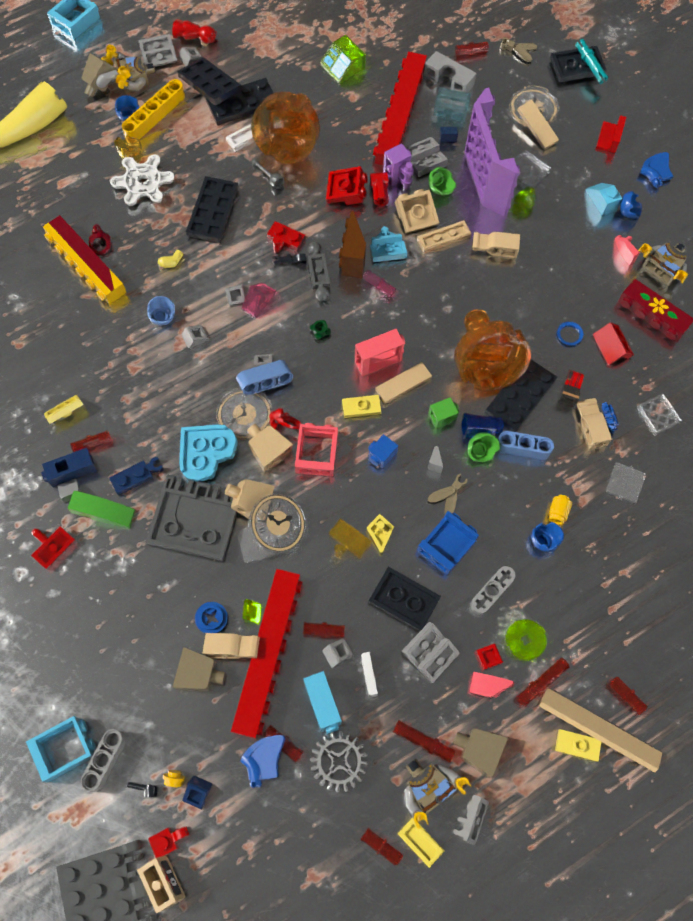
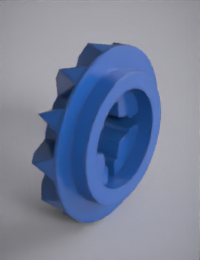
M608 402L602 403V410L610 430H618L619 422L612 405H609Z
M207 602L198 608L195 614V623L201 632L219 633L226 627L228 620L227 611L221 604ZM213 613L216 614L215 618L217 619L218 623L212 621L210 624H208V618L205 616V614L212 616Z

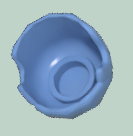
M165 296L154 297L148 303V319L153 324L159 326L168 325L175 315L174 303Z

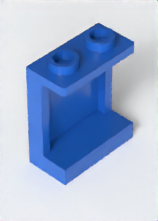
M447 511L434 530L418 545L417 551L448 575L477 541L479 535L474 527L463 523L456 513Z

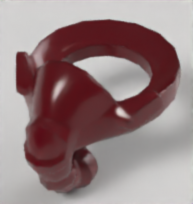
M99 224L93 226L92 235L89 237L88 242L89 247L96 255L103 256L111 249V237L101 229ZM97 238L105 239V249L101 251L95 250L93 247L94 240Z

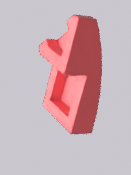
M618 235L615 237L617 248L624 260L631 265L636 261L640 252L632 245V236L624 238L622 235Z
M474 672L470 693L496 698L507 688L514 686V681Z

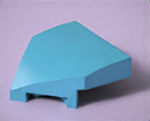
M384 226L376 237L371 238L370 252L373 262L407 258L405 242L402 240V234H394L389 231V228Z

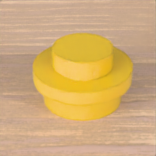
M168 770V773L163 774L164 785L180 787L185 776L181 775V771Z

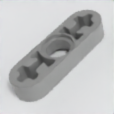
M501 567L473 598L470 604L473 613L477 615L485 614L515 579V572L511 567ZM508 572L510 574L508 576L509 579H505L500 584L498 581L502 578V573ZM488 586H496L498 594L495 596L490 595L487 591ZM484 597H486L487 600H486V602L483 604V607H484L485 609H483V608L477 609V608H476L477 603H476L475 601L481 602V600H482Z

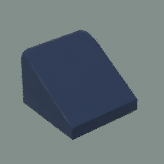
M440 127V142H457L458 131L456 127Z
M193 776L188 782L182 801L202 810L213 784Z

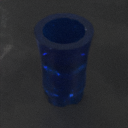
M464 413L462 416L461 431L463 439L472 438L481 432L500 436L504 430V422L500 417L495 418V416H481Z

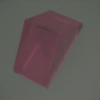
M262 282L251 285L242 305V311L257 318L274 297L276 290Z

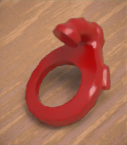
M278 408L269 414V423L275 430L278 424L293 430L300 428L301 422L290 416L288 412L284 413L283 408ZM284 421H289L293 423L295 426L289 425Z

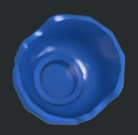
M130 95L120 96L115 102L116 115L123 122L140 108L138 100Z
M633 191L625 193L620 203L622 215L629 219L639 218L642 212L641 202L636 201V197L639 195Z
M554 522L549 524L540 523L533 529L531 539L537 549L544 552H552L563 542L564 532Z

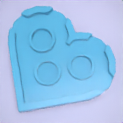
M225 425L181 427L179 458L181 472L188 480L195 482L214 478L218 463L234 458L238 444L236 435Z

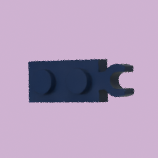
M158 457L152 458L147 465L143 460L109 477L117 495L119 496L153 479L152 473L162 472L164 470L162 465L154 467L156 463L160 462Z

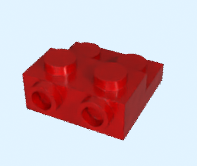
M361 166L329 172L326 193L328 204L344 201L346 205L363 202V198L366 197L364 184L368 182V177Z

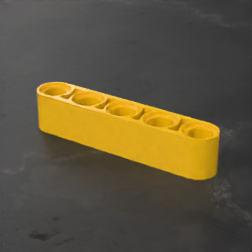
M173 79L169 81L122 123L123 133L127 142L135 143L185 99L183 84L180 80Z

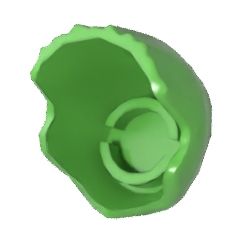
M437 167L430 172L428 182L432 192L445 196L455 190L456 182L453 180L452 173L449 170Z
M481 432L473 436L469 441L468 455L476 462L490 461L500 449V444L495 436L490 433Z

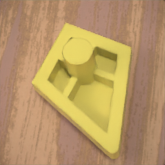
M379 514L366 529L379 552L383 553L394 526Z

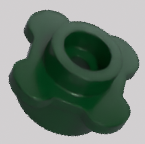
M318 320L310 325V330L314 332L316 339H321L322 336L330 335L331 329L328 328L325 320Z

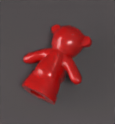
M181 19L173 22L172 36L175 39L179 37L187 40L199 38L203 46H207L216 39L217 31L211 26L205 25L200 27L198 24L188 20L182 21Z

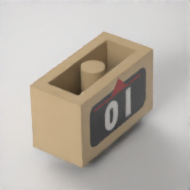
M167 855L157 857L137 870L156 914L186 898Z

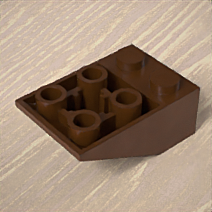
M351 211L350 218H346L345 222L346 231L343 232V246L340 247L339 268H342V276L362 279L365 267L366 242L354 211Z

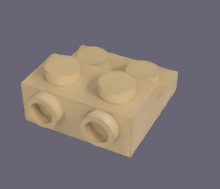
M420 189L412 195L407 193L399 195L396 199V209L399 219H402L405 233L439 224L430 190L424 191V189Z

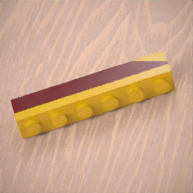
M61 215L43 226L46 232L44 236L50 244L52 242L55 244L54 247L60 255L64 254L66 256L64 258L70 266H75L77 274L81 278L85 277L87 285L91 289L95 288L97 296L102 301L105 300L110 305L127 293L118 277Z

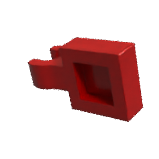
M187 826L173 833L170 827L149 837L148 840L155 858L167 855L178 849L176 842L190 835Z

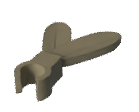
M503 38L500 48L509 51L514 50L524 61L532 62V57L528 52L536 50L537 45L533 43L515 44L514 41Z
M461 474L457 475L452 486L433 492L428 497V502L436 503L446 499L445 514L447 511L454 513L457 492L467 484L468 479H465L464 483H460L458 479L461 478Z

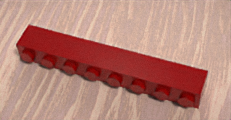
M408 51L407 57L403 58L401 66L403 69L399 70L398 73L399 82H395V94L391 95L389 103L391 106L387 107L385 117L387 119L382 122L381 130L383 131L379 133L377 139L378 146H375L373 150L375 164L384 166V153L403 142L423 78L427 55Z
M276 569L258 632L260 639L257 658H251L231 728L233 734L256 740L258 735L262 736L265 727V723L262 722L263 716L268 714L270 709L269 694L274 693L276 681L273 679L275 672L279 673L282 660H279L281 652H285L287 640H284L286 632L291 630L293 620H290L291 613L296 612L298 604L295 598L297 593H301L303 581H300V574Z

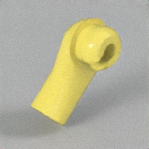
M176 250L173 256L160 257L158 265L163 268H174L184 254L180 250Z

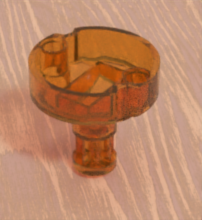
M276 92L267 96L254 112L251 121V131L256 145L265 155L274 156L277 162L291 164L302 161L311 153L320 135V123L311 101L306 95Z
M476 309L470 311L464 318V325L468 332L457 344L454 361L465 384L472 383L474 389L480 391L498 390L512 384L523 375L531 360V349L520 329L514 330L512 324L506 321L489 322L488 314L484 310Z

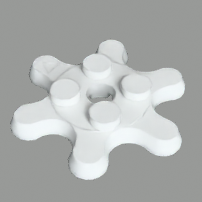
M155 154L150 155L147 161L142 164L136 163L132 157L124 158L122 164L126 168V173L122 176L112 177L110 183L115 189L124 188L128 190L124 196L125 203L129 206H134L141 197H149L154 203H160L163 199V194L158 188L163 184H171L174 180V174L171 171L161 172L157 169L160 164V157ZM141 179H147L143 184L139 182Z

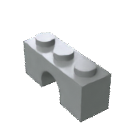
M437 51L427 60L424 69V75L435 82H438L442 77H450L452 79L450 90L462 97H465L474 86L477 74Z

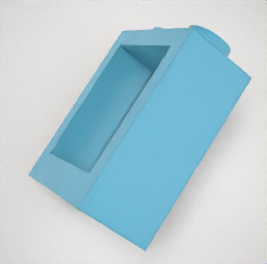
M62 0L47 12L51 25L73 40L100 19L98 6L89 0ZM77 6L85 10L72 22L64 18Z
M324 671L303 678L321 733L326 731L327 734L339 730L338 726L341 725V718Z
M73 716L26 741L42 782L49 783L91 760L96 746L92 738L88 739L85 732L88 728L83 719ZM75 727L86 754L53 771L42 744Z

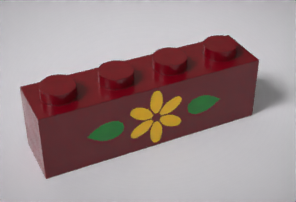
M637 279L630 283L618 300L624 308L629 309L675 342L680 340L693 323V318Z

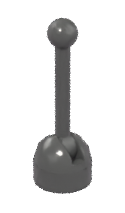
M257 159L252 160L254 166H258L270 177L269 181L274 188L278 189L283 185V176L278 173L272 175L259 164Z

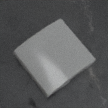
M170 34L138 40L145 65L153 63V66L156 67L177 62Z
M432 137L405 147L411 152L412 167L418 177L430 173L437 167L448 165V159L442 154L440 145Z
M428 622L402 650L404 655L431 683L460 654L451 641L445 638L431 622Z

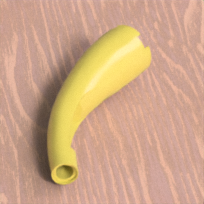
M45 81L41 82L12 112L0 121V149L38 132L67 109V104L63 98L59 99L54 93L56 90Z

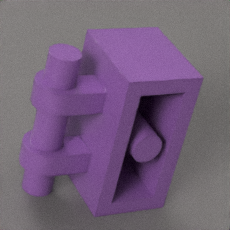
M402 143L384 153L383 173H388V182L392 186L401 182L403 188L408 190L412 185L411 176L414 169L411 163V152Z

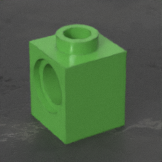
M451 397L430 405L428 413L436 429L457 420L459 407L456 402L453 403Z

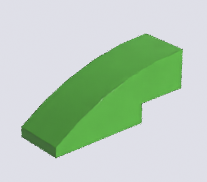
M75 490L67 508L72 514L125 528H130L135 513L133 508Z

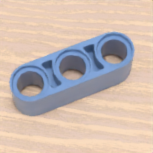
M278 360L244 370L237 375L236 379L245 395H252L291 382L293 374L284 360Z
M504 431L498 438L500 444L498 451L503 454L545 460L554 449L553 441L547 437ZM502 440H507L510 444L506 445ZM521 443L527 444L529 448H524ZM540 446L545 447L547 451L541 450Z

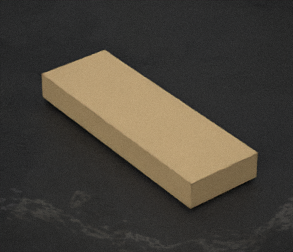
M533 100L518 107L517 111L543 150L558 143V137Z
M465 220L420 235L417 237V242L425 254L470 238L472 233Z
M421 362L377 386L375 391L384 404H387L430 380L432 375Z

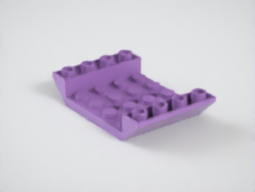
M485 88L473 105L464 152L482 206L504 217L507 216L508 210L511 207V199L514 197V189L517 186L520 167L516 165L514 158L501 160L500 153H497L496 141L492 139L489 123L490 118H492L495 97L491 94L489 88Z

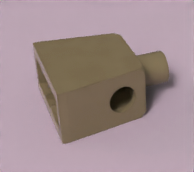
M183 648L173 688L180 691L209 692L212 683L223 685L226 672L215 670L217 663L214 659Z
M473 728L469 737L457 732L453 744L463 748L460 757L462 760L486 777L492 778L508 738Z

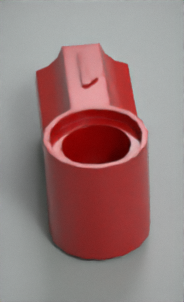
M370 173V187L373 190L374 204L378 207L385 206L389 203L388 173Z

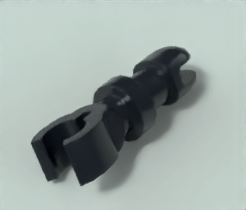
M287 254V256L276 255L272 257V259L277 260L272 261L275 265L281 263H288V265L292 263H307L306 254H295L293 256Z

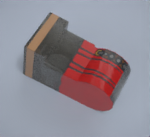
M569 369L559 395V403L571 407L575 406L579 400V392L584 374Z

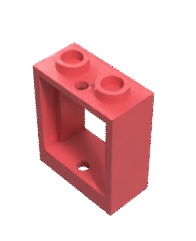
M397 329L355 344V364L362 377L402 361L405 339L402 334L399 335Z
M313 423L300 424L295 461L296 474L334 477L338 427L333 425L316 426ZM305 436L332 439L330 463L302 460Z

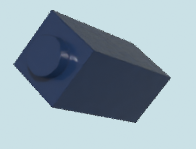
M84 448L43 463L44 471L41 474L45 482H49L52 487H55L72 479L96 472L97 469L92 454L88 448Z

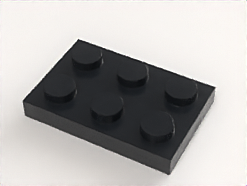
M589 47L593 50L595 58L606 73L607 69L598 47ZM578 49L551 53L550 59L559 82L595 76L587 63L581 58Z
M388 566L368 602L420 632L425 627L441 596Z

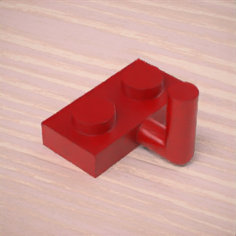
M276 221L267 232V238L273 241L275 254H279L284 246L298 252L306 239L305 234Z
M61 526L49 537L39 529L34 528L31 533L42 544L31 556L47 569L75 539Z

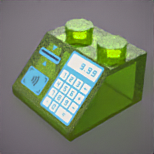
M344 35L331 44L320 64L341 84L365 69L366 54L347 35Z

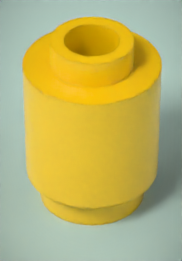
M558 495L553 498L548 513V520L550 522L564 525L572 507L569 497Z

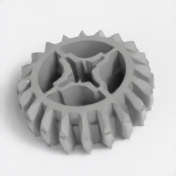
M342 731L339 732V738H335L334 732H331V740H328L327 736L324 735L323 740L325 744L323 745L318 741L316 745L321 749L319 751L316 749L312 750V753L318 756L317 758H310L311 762H317V766H312L311 771H319L314 778L318 779L322 776L323 780L320 782V785L323 786L327 781L329 783L327 790L329 791L332 789L333 784L336 785V792L340 791V785H343L344 791L347 792V784L350 783L355 788L356 784L353 780L356 778L357 781L361 782L363 779L358 775L359 772L362 774L367 772L361 768V765H368V761H362V758L368 754L367 752L360 754V750L364 748V745L361 744L358 747L355 745L359 740L357 737L353 742L349 741L351 738L350 733L347 734L346 739L342 738ZM337 743L347 745L341 753H335L328 748ZM352 750L357 757L356 770L352 769L347 763V757ZM323 753H325L332 762V765L326 772V774L324 773L321 766V759ZM345 753H347L344 756L345 760H343V762H345V766L348 769H346L344 766L342 767L341 765H339L332 771V769L334 768L333 763L336 762L333 761L334 757L340 758ZM338 770H343L350 775L345 780L331 779Z

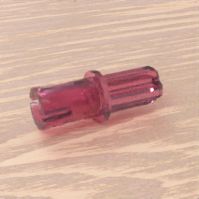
M367 270L364 273L363 279L375 287L374 289H379L389 298L393 296L396 288L384 281L383 277L380 278L371 270Z

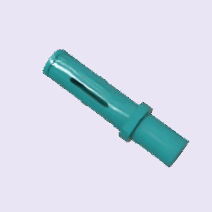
M579 40L583 47L580 46L579 42L575 44V47L580 52L581 58L587 63L598 83H604L600 76L607 81L608 75L600 66L593 50L588 47L585 40Z

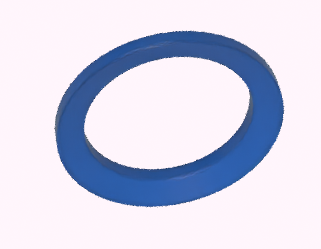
M564 322L558 327L557 337L565 345L574 346L583 339V330L577 323ZM566 326L576 328L579 332V339L572 343L564 341L560 335L561 329Z

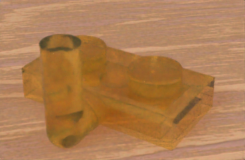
M341 518L329 532V536L340 543L334 547V555L336 557H341L345 550L348 549L354 555L361 558L372 543L370 539Z

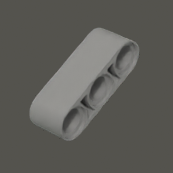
M111 729L103 735L82 775L81 786L84 790L97 792L104 787L126 744V736L121 731ZM117 734L119 741L115 746H112L110 739L113 735ZM106 754L108 756V763L102 767L99 760ZM95 775L97 777V784L94 787H90L89 779Z

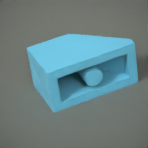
M600 183L586 189L601 216L616 212L623 199L614 185Z

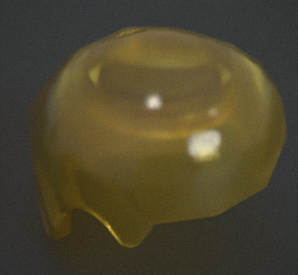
M127 135L124 140L117 137L114 141L117 153L123 158H134L141 153V141L137 138H131Z

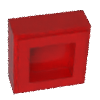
M495 643L475 651L483 671L503 663Z

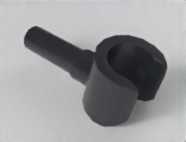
M132 782L127 784L128 788L144 790V797H157L156 785H141Z

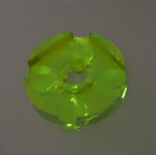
M517 620L505 633L504 641L506 648L517 660L531 661L536 659L546 648L547 638L545 630L532 620ZM527 635L531 639V643H527V646L523 645L520 637Z

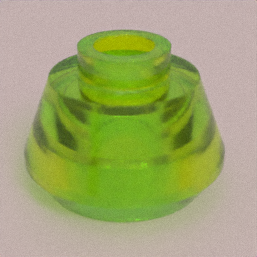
M529 186L521 190L514 196V203L521 208L526 207V209L534 206L537 199L535 188Z

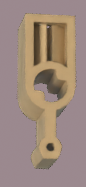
M475 232L472 250L487 251L488 254L493 256L516 258L519 251L520 234L492 232L488 235Z
M596 398L577 401L576 405L581 415V425L589 449L608 446L612 438L604 415L599 411Z
M206 633L202 654L211 659L257 658L260 637L255 635L241 636L228 633Z

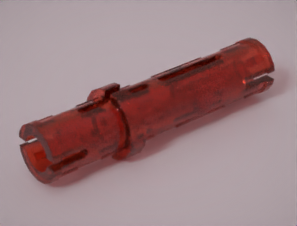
M561 657L534 682L531 681L528 687L516 696L518 703L525 708L537 696L540 697L549 685L570 668L568 662Z
M398 720L393 730V733L429 751L430 755L434 754L451 763L456 750L439 742V739H433Z

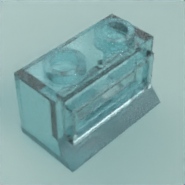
M439 87L433 115L465 122L471 94Z

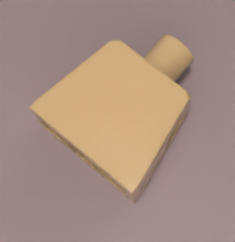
M255 423L247 430L253 437L248 441L249 448L264 472L292 451L293 444L270 425L261 430Z
M245 479L239 482L238 486L228 484L225 495L233 498L231 504L233 510L251 520L256 505L263 498L272 495L275 486ZM271 500L265 502L259 508L255 523L262 522L258 520H265L269 507L268 504H270Z

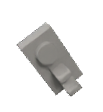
M473 794L472 799L467 805V819L462 817L457 819L463 823L464 828L461 831L454 829V834L463 837V840L475 845L489 802Z

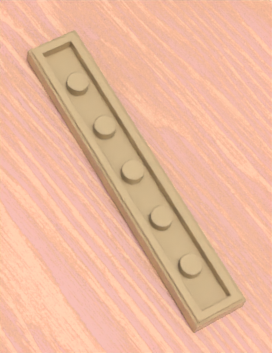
M548 687L544 691L539 704L541 708L649 770L656 772L659 769L662 752Z

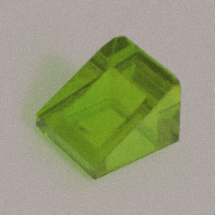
M245 599L243 621L248 624H259L261 604Z

